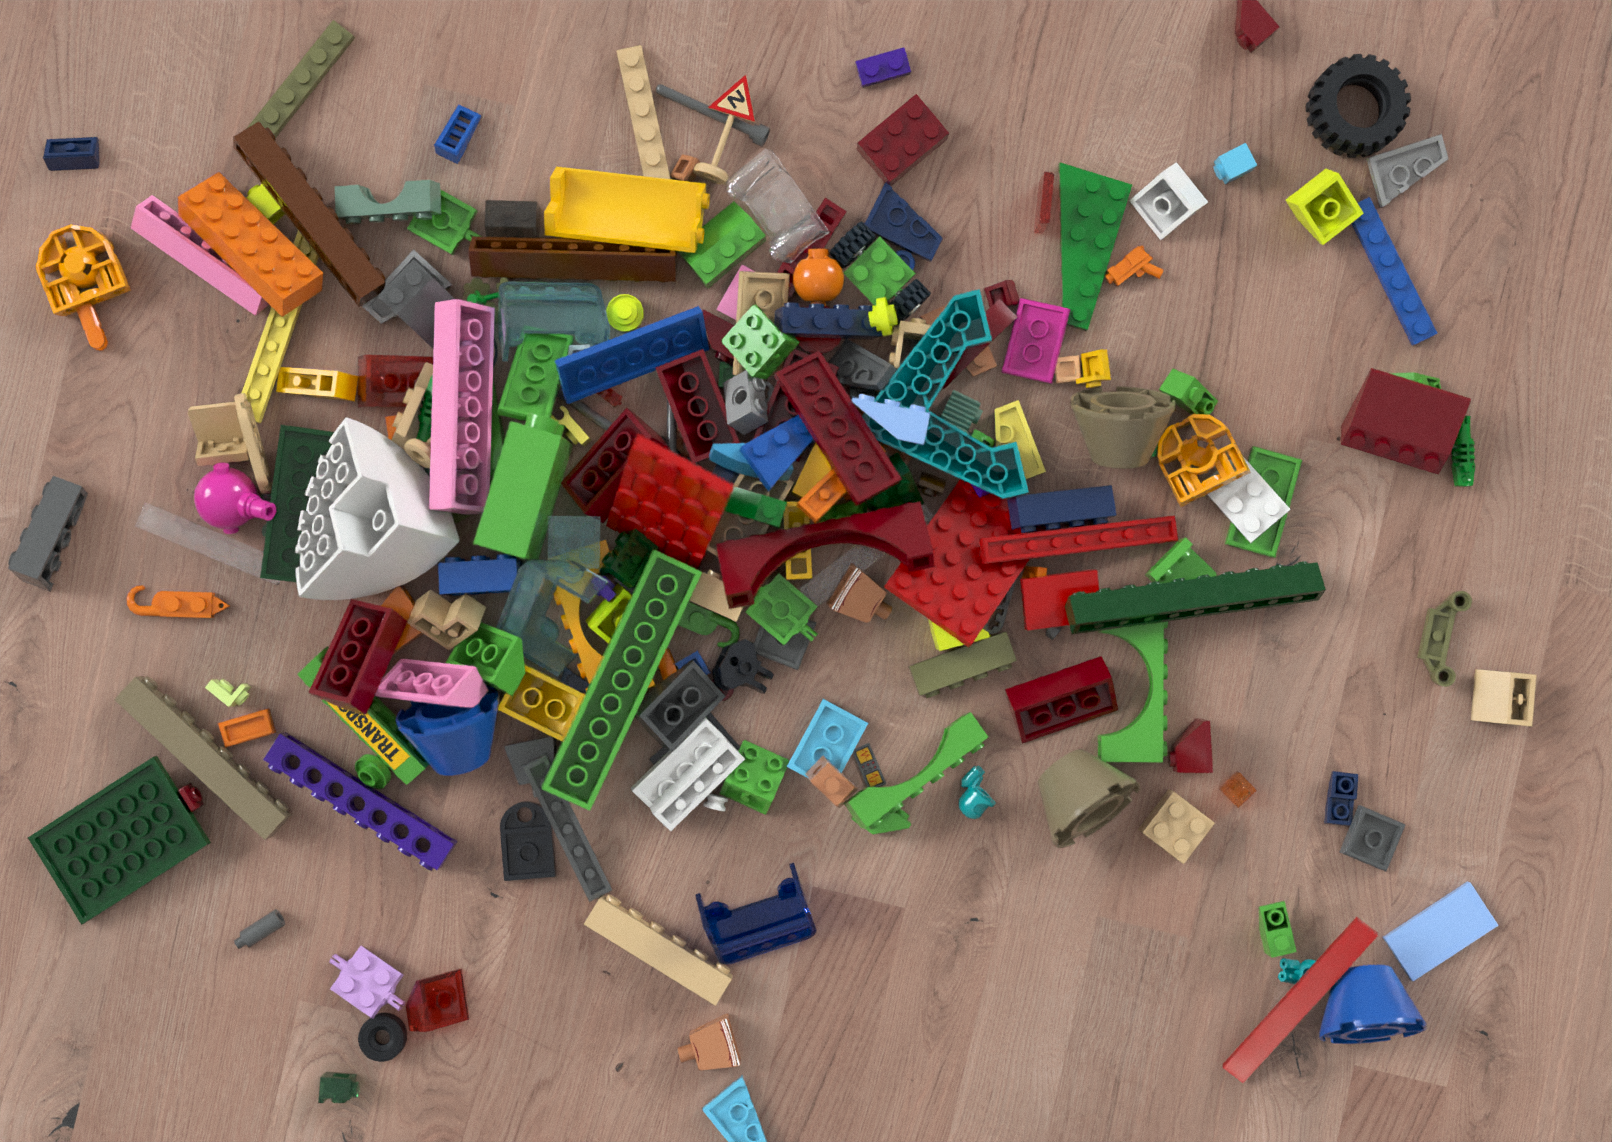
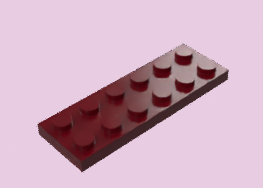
M820 351L775 373L774 377L856 506L900 483L902 480Z

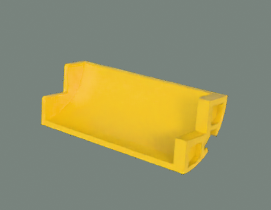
M556 167L550 176L551 201L544 211L545 235L695 253L698 243L703 244L704 228H702L704 209L709 208L710 194L706 193V183Z

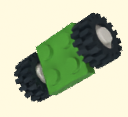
M861 221L834 245L829 254L842 268H846L851 262L856 260L844 274L873 305H876L877 298L886 297L888 302L895 296V299L889 305L894 304L899 325L900 321H905L931 293L918 279L913 280L906 288L902 289L916 273L881 237L868 248L876 238V235Z

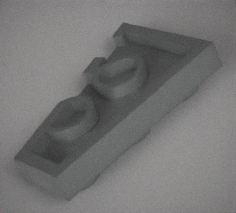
M845 339L828 362L839 367L836 377L841 385L846 387L882 390L897 371L892 364L848 339Z

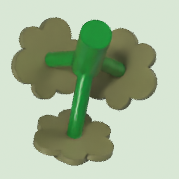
M479 277L473 278L470 283H466L463 286L465 291L463 293L464 301L495 308L494 325L500 321L499 315L502 311L500 307H496L494 302L489 301L498 298L501 303L504 302L506 307L516 303L515 288L505 277L501 278L500 282L496 284L498 292L492 294L488 292L490 285L483 283Z

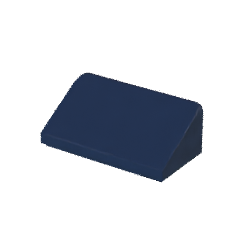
M98 137L47 139L43 155L47 168L50 171L98 169L100 163Z

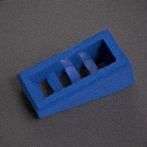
M458 104L434 144L436 154L458 164L475 132L481 115ZM461 116L471 121L470 124L459 120V117ZM455 126H457V127H459V128H461V129H464V130H466V131L463 133V132H461V131L455 129ZM452 135L460 139V141H455L451 139L450 136Z

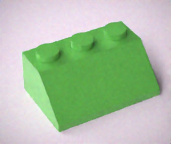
M733 201L702 227L704 228L703 244L698 243L695 253L677 251V253L708 289L766 242V235L753 219Z
M480 622L476 632L454 647L446 661L447 664L476 667L486 685L513 696L525 675L522 639Z

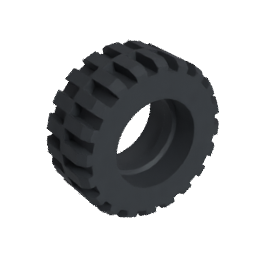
M1353 54L1350 58L1345 56L1335 64H1331L1314 82L1315 85L1310 89L1307 96L1310 99L1306 103V112H1310L1307 123L1308 126H1314L1315 130L1312 132V135L1315 139L1320 137L1324 141L1321 146L1326 150L1332 147L1334 148L1333 154L1341 156L1343 153H1347V158H1356L1358 155L1362 157L1370 156L1373 152H1378L1387 146L1404 129L1406 125L1405 119L1409 117L1411 108L1407 107V104L1411 102V94L1405 93L1408 84L1405 79L1401 81L1398 77L1401 72L1396 67L1393 70L1388 67L1390 62L1384 58L1379 62L1376 61V55L1368 54L1365 58H1362V54ZM1348 85L1361 86L1372 93L1379 108L1378 120L1374 125L1368 128H1360L1349 124L1343 119L1337 107V94L1343 87Z

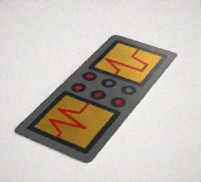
M867 743L854 749L853 755L867 787H881L885 785L886 781L870 744Z

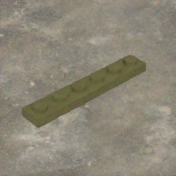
M333 20L248 127L259 121L264 128L268 127L276 138L353 42L355 37Z

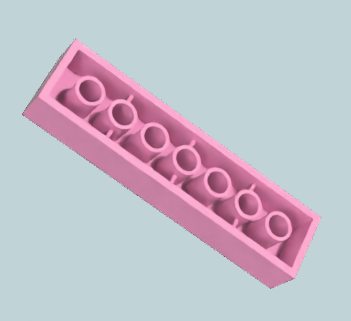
M459 299L435 303L429 510L466 515L483 514L490 491L495 308Z

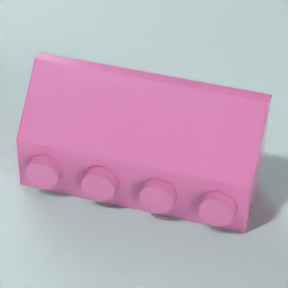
M400 659L382 678L375 696L473 708L488 692V689L477 668L474 666Z

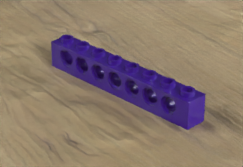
M287 732L278 735L263 759L269 763V769L278 774L285 773L291 777L289 781L300 788H303V786L307 787L312 791L311 795L322 802L326 799L334 805L332 808L342 815L348 813L355 818L354 822L364 829L370 827L377 832L376 836L386 843L390 841L399 846L397 849L408 857H411V855L420 859L419 864L432 871L433 868L435 870L440 869L458 842L378 790L365 785L359 778ZM292 755H296L300 760V765L297 769L290 765ZM313 769H318L321 772L322 778L320 782H315L312 779L311 772ZM335 782L343 786V794L341 796H337L333 792ZM357 796L362 797L365 801L363 810L357 809L354 805V800ZM378 810L386 813L387 820L385 823L377 821L376 812ZM399 824L407 826L409 830L407 837H402L398 834L397 827ZM420 838L429 840L430 849L428 851H424L419 847Z

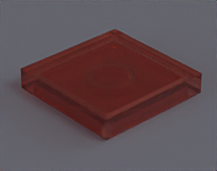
M1044 172L1038 184L1034 233H1043L1050 223L1054 184L1053 172Z

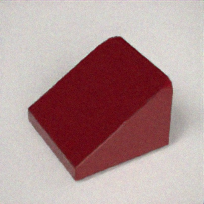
M1004 280L984 288L989 307L999 299L1008 308L1019 305L1020 300L1013 280Z

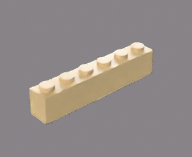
M608 894L607 897L602 895L584 925L716 1006L732 980L733 975L729 973L730 968L720 962L714 964L707 959L709 956L700 949L695 948L693 951L685 946L687 942L679 936L673 935L671 937L664 933L665 929L658 923L652 921L649 924L642 919L643 915L633 908L627 910L620 906L621 901L616 897Z

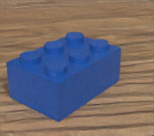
M500 554L497 555V560H491L487 556H471V561H465L461 557L445 558V563H438L439 594L458 596L465 593L475 595L525 592L523 561L516 559V556Z

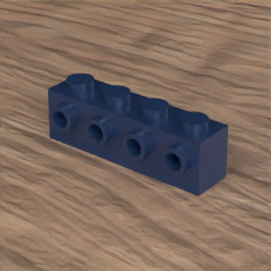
M784 303V307L774 311L775 326L781 333L794 335L795 337L873 340L882 336V331H877L876 326L871 327L868 312L873 311V309L869 305L858 306V309H849V305L840 304L834 305L832 309L824 308V304H809V308L799 307V303Z
M1112 485L1017 495L1007 500L1012 530L1021 529V533L1037 531L1036 527L1044 526L1045 531L1060 529L1061 524H1069V528L1081 527L1087 521H1092L1093 525L1106 524L1109 518L1117 516Z

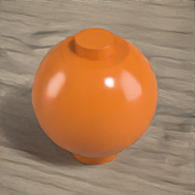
M808 249V258L802 259L794 270V288L804 301H811V304H824V306H826V301H833L840 294L844 284V273L840 264L835 259L829 257V249Z

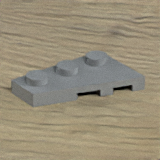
M1442 134L1366 158L1379 207L1387 205L1393 198L1406 191L1420 178L1425 177L1448 160Z

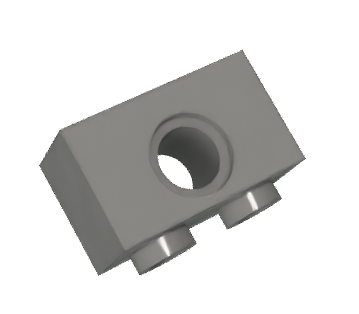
M745 370L723 383L727 424L745 435L768 422V407L764 391L765 384L761 378H754Z

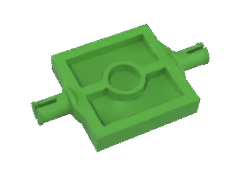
M440 189L441 214L432 215V219L428 220L416 219V216H413L407 230L453 255L458 245L464 239L471 242L472 236H483L470 230L471 223L478 211Z
M779 573L771 583L760 587L754 600L755 604L751 605L746 611L751 618L784 646L792 636L799 632L808 638L810 642L814 638L807 631L814 637L818 635L807 625L809 616L818 606Z

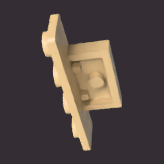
M427 362L422 368L414 389L408 388L403 400L407 404L404 412L397 413L392 425L396 427L392 441L404 451L405 443L409 439H416L420 424L417 417L421 414L419 409L423 407L421 404L425 399L423 394L433 375V365Z

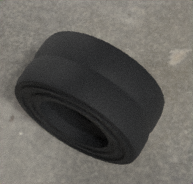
M386 1012L378 1013L374 1018H369L360 1028L358 1035L359 1047L363 1054L377 1062H385L395 1058L403 1050L407 1042V1029L403 1021L398 1016ZM380 1030L387 1031L390 1036L389 1042L386 1044L379 1043L376 1039V1033Z

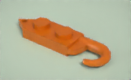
M143 585L132 588L126 598L129 610L140 616L214 618L215 614L230 607L229 604L216 597L213 592L181 591L157 592L152 599L151 606H140L135 603L134 597L137 592L145 589Z

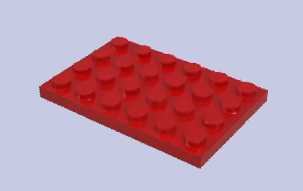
M960 479L927 525L934 553L935 567L909 572L908 567L901 562L884 588L969 648L1030 559L982 564L980 538L1021 534V529L1012 530L1007 498L1003 499L992 493L979 498L971 484ZM1045 526L1036 527L1037 531L1035 532L1045 531Z

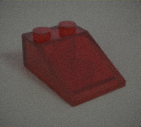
M398 355L358 356V408H406L407 404L403 400L408 388L414 389L424 364L427 362L433 365V357Z

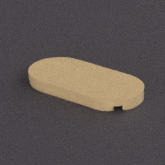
M237 394L234 396L236 411L260 492L262 494L272 492V483H268L267 477H270V469L250 402H248V399L246 400L247 394Z

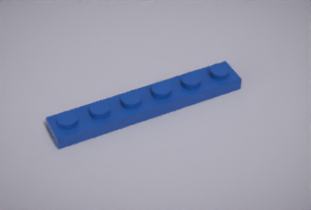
M1368 197L1358 202L1364 214L1351 224L1411 345L1413 346L1438 334L1371 198Z

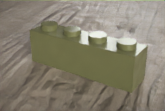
M1004 631L989 638L973 642L969 648L965 645L908 667L918 694L920 696L925 694V697L929 698L940 694L939 689L948 685L950 690L964 685L963 680L973 677L974 681L988 676L987 671L997 668V671L1001 672L1012 668L1011 663L1017 660L1007 632Z

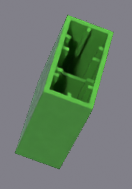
M528 412L525 425L513 421L510 422L474 544L538 562L573 445L562 437L565 426L558 424L559 421Z

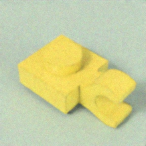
M561 406L560 409L564 412V417L561 420H557L551 415V419L559 421L558 424L566 426L569 430L566 435L575 445L580 442L581 445L586 446L591 441L590 437L574 421L569 411L564 406Z

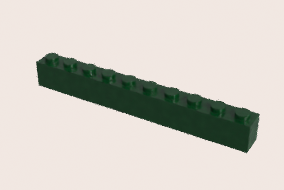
M1302 561L1293 566L1275 565L1263 570L1251 568L1241 573L1228 571L1219 576L1212 577L1210 575H1201L1190 580L1177 578L1167 583L1154 581L1145 586L1138 587L1127 585L1116 590L1103 588L1094 593L1076 592L1069 596L1065 610L1071 634L1073 635L1319 601L1326 588L1318 562L1308 563L1307 561Z

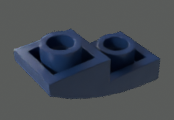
M1331 772L1325 808V824L1351 825L1354 800H1357L1358 774Z

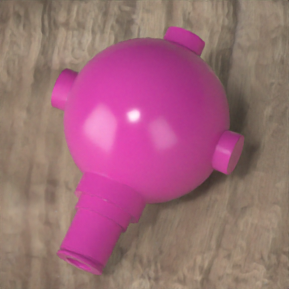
M228 463L215 464L213 466L214 470L201 478L195 488L194 503L200 517L209 525L223 529V532L226 534L238 532L239 527L250 519L257 517L269 521L276 514L275 504L262 500L257 493L253 481L245 473L229 468Z

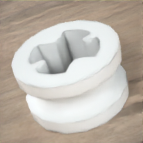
M711 793L707 796L708 800L704 802V807L719 811L726 810L724 803L728 802V798Z

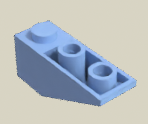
M859 394V398H852V402L898 440L924 445L930 413L925 412L926 407L911 404L910 409L900 407V402L885 399L884 404L874 402L875 397Z

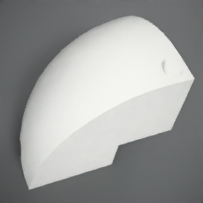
M347 417L330 438L329 442L332 445L326 456H320L316 471L317 477L311 476L305 494L310 497L306 511L301 510L298 530L302 531L299 536L295 553L300 554V567L296 568L299 597L318 600H344L366 597L391 590L428 571L459 542L451 512L429 510L430 476L392 440L371 427Z

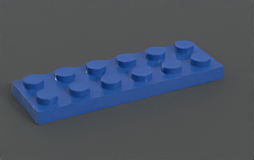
M697 306L555 360L567 404L653 372L658 366L699 350L708 351L709 344L703 312Z

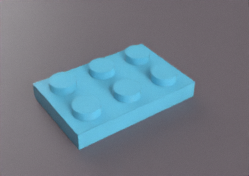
M823 699L787 767L807 777L805 773L824 755L842 773L868 722Z

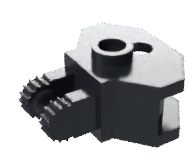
M747 639L736 641L723 647L712 669L714 683L719 689L726 691L738 686H747L762 694H765L767 687L754 680L755 675L758 674L764 679L771 680L774 673L761 666L762 662L757 660L754 643Z

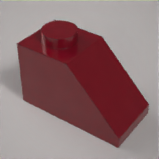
M1237 0L1235 35L1237 36L1238 44L1243 49H1248L1252 53L1274 35L1280 26L1257 0Z
M703 309L708 339L712 351L716 353L714 357L727 364L729 361L734 362V356L722 343V339L734 325Z

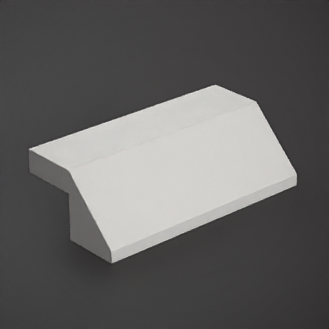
M705 717L673 751L669 750L631 787V790L651 809L653 815L672 831L745 758Z

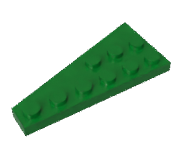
M1059 162L1062 307L1070 309L1068 326L1087 331L1132 184Z

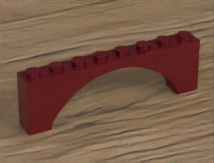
M921 502L905 503L892 508H880L863 514L856 513L848 517L832 518L824 522L803 524L800 527L779 529L771 533L754 534L742 539L726 540L722 543H717V553L729 609L755 604L754 597L758 590L780 565L801 552L822 545L857 544L871 547L898 559L908 567L909 572L935 567L934 553Z

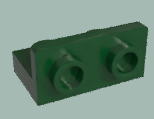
M637 529L628 532L623 531L618 535L615 540L616 546L602 559L603 566L599 570L603 575L611 573L627 588L634 587L652 551H657L659 548Z

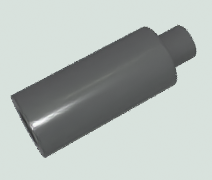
M275 909L240 931V937L234 940V943L238 949L245 945L251 947L283 927L285 920L281 913Z

